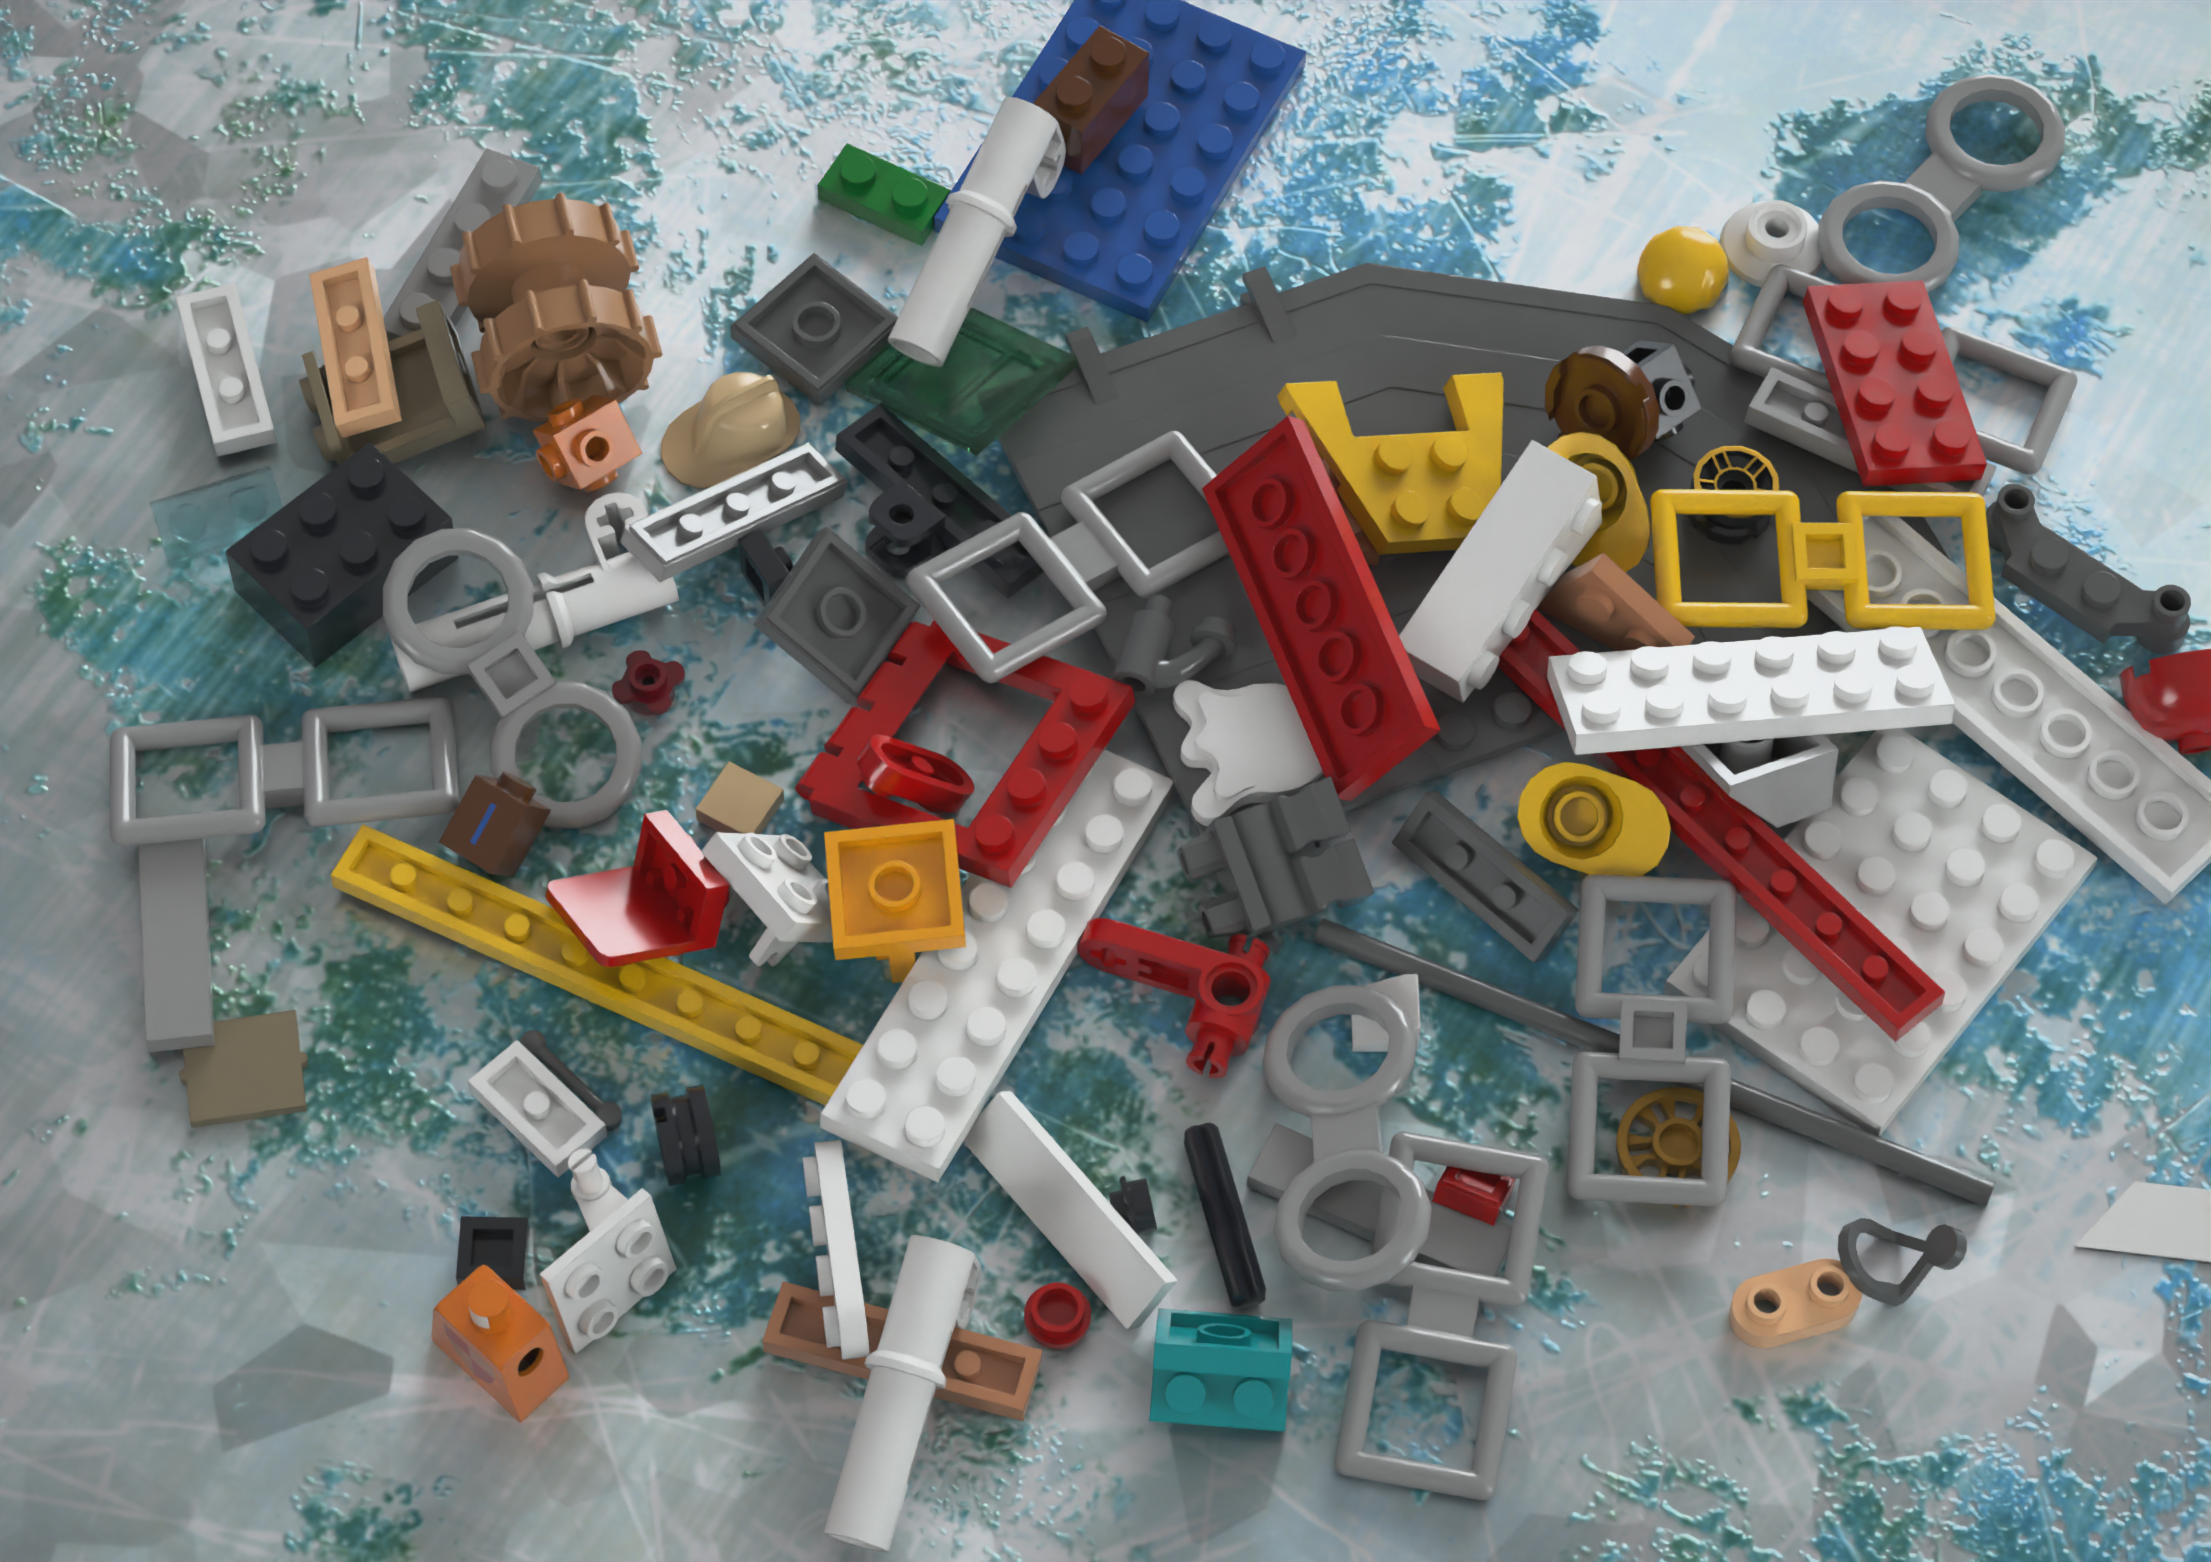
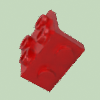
M667 810L644 814L633 866L550 881L547 885L545 898L598 964L605 967H620L631 963L667 956H678L688 952L716 947L724 908L729 902L730 884L702 854L692 837L683 830Z

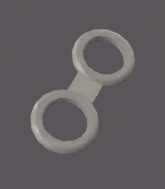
M1983 74L1958 80L1941 91L1926 114L1925 139L1932 154L1904 183L1879 180L1851 187L1831 201L1819 220L1817 246L1826 269L1842 284L1923 280L1927 293L1943 284L1958 261L1960 237L1954 222L1981 196L1982 190L2009 192L2031 187L2054 170L2064 153L2065 125L2056 105L2037 87L2012 76ZM1982 101L2004 102L2022 110L2034 121L2040 134V145L2034 154L2022 162L2008 165L1987 164L1968 156L1956 144L1950 131V122L1958 111L1969 104ZM1880 207L1899 209L1916 217L1929 230L1934 242V253L1928 262L1914 271L1901 274L1876 272L1861 265L1848 252L1842 238L1843 229L1850 219L1862 211Z
M473 528L441 529L416 539L394 560L383 585V618L394 643L416 664L442 674L471 675L500 717L490 741V771L494 778L499 779L504 771L522 779L516 766V746L523 730L537 716L557 708H576L594 715L608 728L616 745V764L610 779L594 795L577 802H555L536 793L532 799L551 809L543 826L551 829L584 828L610 817L631 796L642 769L641 738L630 713L606 691L580 681L556 682L524 637L533 617L532 582L522 560L500 539ZM468 555L486 562L501 576L508 592V609L501 626L487 640L470 647H446L430 641L415 627L408 611V594L415 577L429 563L446 556Z
M1333 985L1303 996L1282 1012L1267 1035L1263 1057V1067L1271 1091L1290 1110L1311 1118L1314 1163L1292 1179L1277 1204L1273 1233L1281 1258L1299 1278L1328 1291H1361L1388 1282L1413 1263L1426 1242L1432 1212L1423 1181L1403 1161L1384 1154L1379 1110L1380 1106L1399 1093L1414 1069L1417 1037L1408 1013L1390 995L1366 986ZM1336 1015H1361L1376 1021L1388 1033L1390 1038L1387 1057L1378 1071L1362 1084L1342 1091H1321L1303 1084L1292 1072L1293 1049L1303 1033L1317 1022ZM1350 1180H1368L1389 1187L1401 1199L1403 1204L1401 1225L1391 1241L1375 1254L1355 1261L1331 1260L1316 1254L1304 1242L1302 1236L1304 1217L1314 1200L1332 1186Z

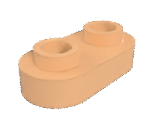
M1818 1259L1745 1280L1739 1285L1733 1295L1729 1309V1322L1734 1333L1743 1342L1758 1348H1771L1845 1327L1853 1320L1857 1313L1862 1292L1858 1291L1851 1283L1840 1261ZM1831 1283L1838 1288L1840 1293L1835 1296H1827L1818 1289L1817 1285ZM1768 1300L1776 1306L1777 1310L1772 1313L1761 1312L1756 1308L1754 1302Z

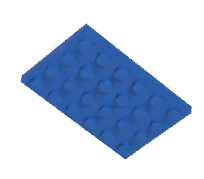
M1074 0L1012 97L1033 104L1100 25L1150 52L1148 97L1082 175L1063 165L1053 190L1046 198L1041 199L1025 193L1014 216L1017 230L1014 236L1004 237L995 258L1148 323L1304 69L1306 51L1183 0ZM980 147L949 194L960 191ZM946 200L934 217V232L938 234L950 211Z

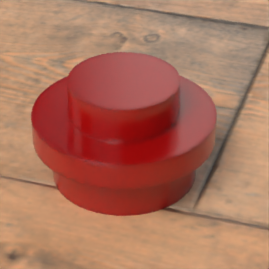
M1060 1282L1047 1284L1037 1289L1028 1298L1024 1308L1025 1328L1030 1337L1044 1347L1051 1349L1071 1347L1080 1342L1090 1328V1304L1082 1292L1069 1284Z

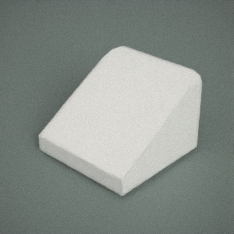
M1404 974L1364 985L1390 995L1408 1013L1417 1037L1416 1051H1418L1421 1031L1418 974ZM1351 1015L1352 1051L1388 1052L1390 1039L1388 1033L1374 1020L1361 1015Z

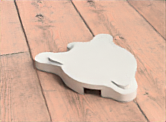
M1187 680L1175 688L1172 702L1174 709L1191 728L1181 746V761L1188 767L1206 768L1211 772L1210 776L1203 782L1192 798L1191 812L1200 824L1209 826L1213 821L1227 817L1240 806L1249 803H1266L1280 795L1286 797L1294 796L1303 787L1314 783L1323 774L1286 685L1277 683L1252 684L1239 689L1220 690L1213 689L1198 681Z

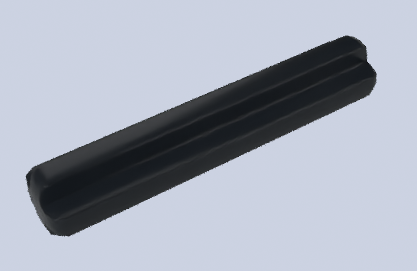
M1213 1123L1191 1126L1185 1130L1184 1146L1230 1303L1236 1309L1257 1306L1265 1300L1266 1287L1219 1128Z

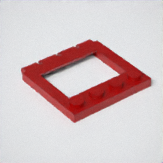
M935 620L930 626L919 622L910 623L888 654L890 662H883L857 698L856 703L858 707H851L825 743L824 748L827 753L820 752L796 784V792L803 799L809 801L813 815L851 829L945 820L858 788L862 782V772L857 764L858 755L874 735L879 734L893 738L944 663L977 674ZM977 632L993 653L1011 645L1010 643ZM1042 656L997 681L1053 701V703L969 827L966 828L954 823L959 869L1012 888L1135 704L1132 686L1047 656Z

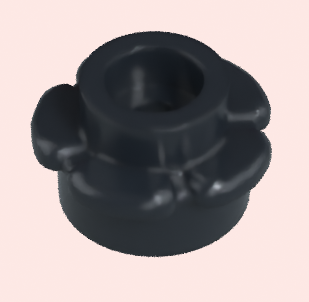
M1125 1176L1120 1177L1121 1190L1108 1193L1111 1205L1137 1235L1157 1230L1146 1178L1126 1182Z

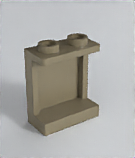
M439 300L415 308L421 326L420 330L388 342L402 419L400 422L343 438L335 427L325 365L314 350L302 354L308 376L300 379L299 383L310 411L313 414L319 413L322 425L314 428L313 431L319 450L327 463L336 460L338 465H340L369 442L378 448L391 462L397 463L487 428L458 332Z

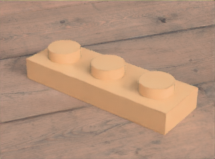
M368 257L309 274L335 427L341 436L345 438L402 421L376 273Z

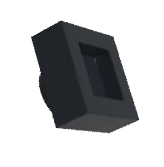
M758 529L738 539L741 573L765 608L793 568V563L781 546L773 549L761 529Z
M461 1216L456 1269L457 1285L484 1264L492 1269L513 1290H526L530 1236L528 1218Z

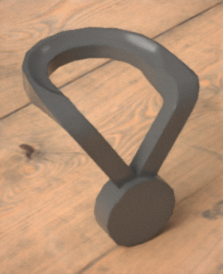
M1860 1218L1843 1226L1838 1236L1840 1262L1851 1283L1866 1296L1891 1306H1898L1906 1302L1933 1266L1944 1270L1954 1269L1964 1259L1967 1251L1965 1234L1961 1230L1946 1224L1935 1227L1925 1241L1893 1231L1872 1219ZM1860 1233H1866L1878 1239L1923 1252V1255L1900 1284L1877 1281L1869 1276L1859 1261L1856 1250L1857 1238Z

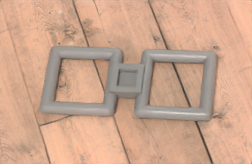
M1779 264L1774 266L1770 270L1730 351L1729 358L1732 365L1764 378L1771 367L1832 393L1826 374L1761 351L1759 347L1786 292L1804 298L1808 286L1838 284L1786 265ZM1944 328L1941 333L1952 364L1956 355L1959 354L2049 387L2023 447L1976 430L1986 460L2026 475L2036 474L2042 467L2078 382L2077 375L2071 369L1959 328Z
M1170 431L1065 487L1061 493V502L1078 522L1077 524L1049 538L1031 515L1019 512L912 569L906 578L907 586L978 676L985 682H996L1102 624L1106 619L1107 611L1102 602L1093 593L1096 589L1122 576L1138 596L1148 598L1229 554L1219 530L1148 569L1094 504L1093 500L1170 459L1205 500L1206 497L1202 487L1217 475L1182 433ZM1020 541L1075 610L1004 649L993 653L938 584Z
M437 696L309 709L303 714L301 719L302 741L264 745L262 721L254 715L117 728L110 736V838L118 846H131L252 834L261 831L265 826V809L304 805L305 820L314 827L450 814L459 805L453 703L447 697ZM429 723L433 790L330 800L327 733ZM238 742L239 809L136 819V751Z
M1591 874L1586 876L1581 882L1575 1008L1578 1014L1585 1018L1620 1019L1619 1053L1580 1052L1574 1057L1572 1062L1567 1191L1575 1199L1694 1206H1719L1726 1200L1731 1067L1722 1058L1685 1056L1687 1023L1724 1024L1731 1019L1733 1014L1737 890L1730 881ZM1606 901L1710 905L1707 997L1602 992ZM1598 1078L1703 1083L1701 1179L1594 1174Z
M1399 1132L1391 1140L1388 1156L1403 1161L1412 1171L1416 1160L1520 1179L1504 1278L1413 1262L1391 1280L1382 1283L1412 1289L1407 1324L1404 1326L1376 1320H1366L1359 1325L1336 1446L1334 1466L1340 1474L1471 1499L1487 1500L1496 1491L1518 1356L1516 1350L1511 1345L1473 1338L1479 1301L1519 1307L1526 1302L1549 1165L1546 1159L1540 1155L1410 1132ZM1384 1185L1371 1255L1388 1244L1401 1225L1402 1201L1389 1187ZM1381 1349L1488 1368L1471 1470L1364 1451Z

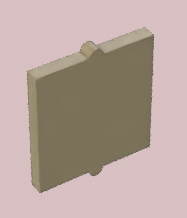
M296 1010L215 1021V1046L183 1049L185 1068L179 1072V1078L181 1083L187 1086L189 1116L192 1128L307 1111L303 1069L308 1066L309 1061L307 1054L302 1052L300 1048Z

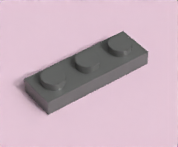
M1437 791L1426 792L1392 841L1395 847L1533 963L1546 959L1579 911L1577 907Z

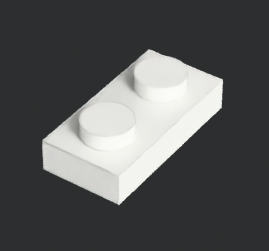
M518 1040L468 1080L470 1093L557 1178L569 1169L568 1159L573 1152L579 1149L592 1150L607 1137L606 1124Z

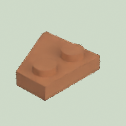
M1604 553L1562 575L1537 607L1539 610L1614 651L1636 650L1647 646L1657 648L1687 646L1695 638L1688 629Z

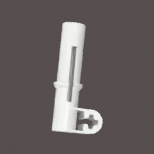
M1004 98L960 191L949 194L946 200L950 211L888 337V342L899 352L930 366H943L1004 237L1014 236L1017 230L1014 216L1025 193L1044 199L1053 190L1065 161L1066 144L1059 123L1047 111L1019 98Z
M611 493L596 499L588 507L584 519L595 564L557 577H553L545 572L536 576L538 583L533 584V617L524 636L533 650L559 642L562 649L570 647L575 636L679 601L673 577L659 582L630 552L620 555L617 542L621 540L624 527L649 516L645 506L638 498L626 493ZM508 593L418 623L415 627L430 641L443 646L470 647L487 640L501 626L508 609ZM389 633L401 672L410 693L464 675L442 674L416 664L394 643Z
M910 1236L878 1349L867 1355L864 1363L871 1370L823 1534L855 1546L879 1552H889L935 1390L945 1389L947 1379L941 1369L954 1327L965 1330L975 1305L982 1270L976 1255L972 1251L931 1237Z

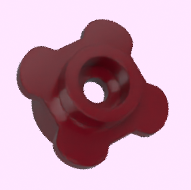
M644 650L630 653L626 657L627 669L622 679L616 681L612 686L614 699L620 704H627L634 712L641 715H662L668 712L675 698V686L682 684L685 680L683 666L677 661L665 663L653 659ZM652 679L654 684L643 685V681Z

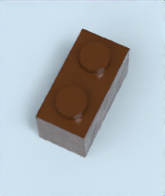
M1101 25L1033 103L1047 111L1059 123L1066 144V155L1063 165L1080 175L1083 174L1148 97L1150 52Z

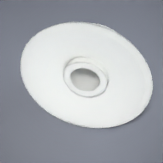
M1770 200L1749 204L1735 212L1722 228L1720 245L1727 256L1728 267L1739 278L1754 286L1762 288L1770 270L1779 264L1813 276L1820 271L1824 264L1817 246L1818 223L1807 212L1789 202Z

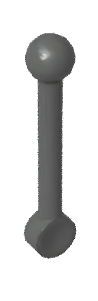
M529 1030L523 1034L520 1043L534 1056L537 1055L595 1112V1115L606 1124L607 1131H613L621 1125L622 1113L620 1107L613 1102H603L545 1046L546 1039L541 1032Z

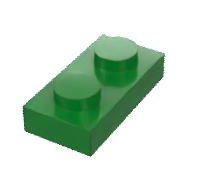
M846 143L817 185L819 200L920 246L925 243L933 231L934 217L951 192L950 189L849 143Z

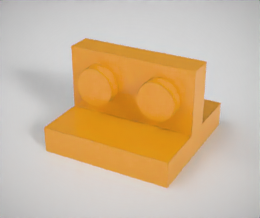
M954 819L824 832L835 960L875 956L876 961L889 960L892 983L904 982L917 961L916 952L966 947Z

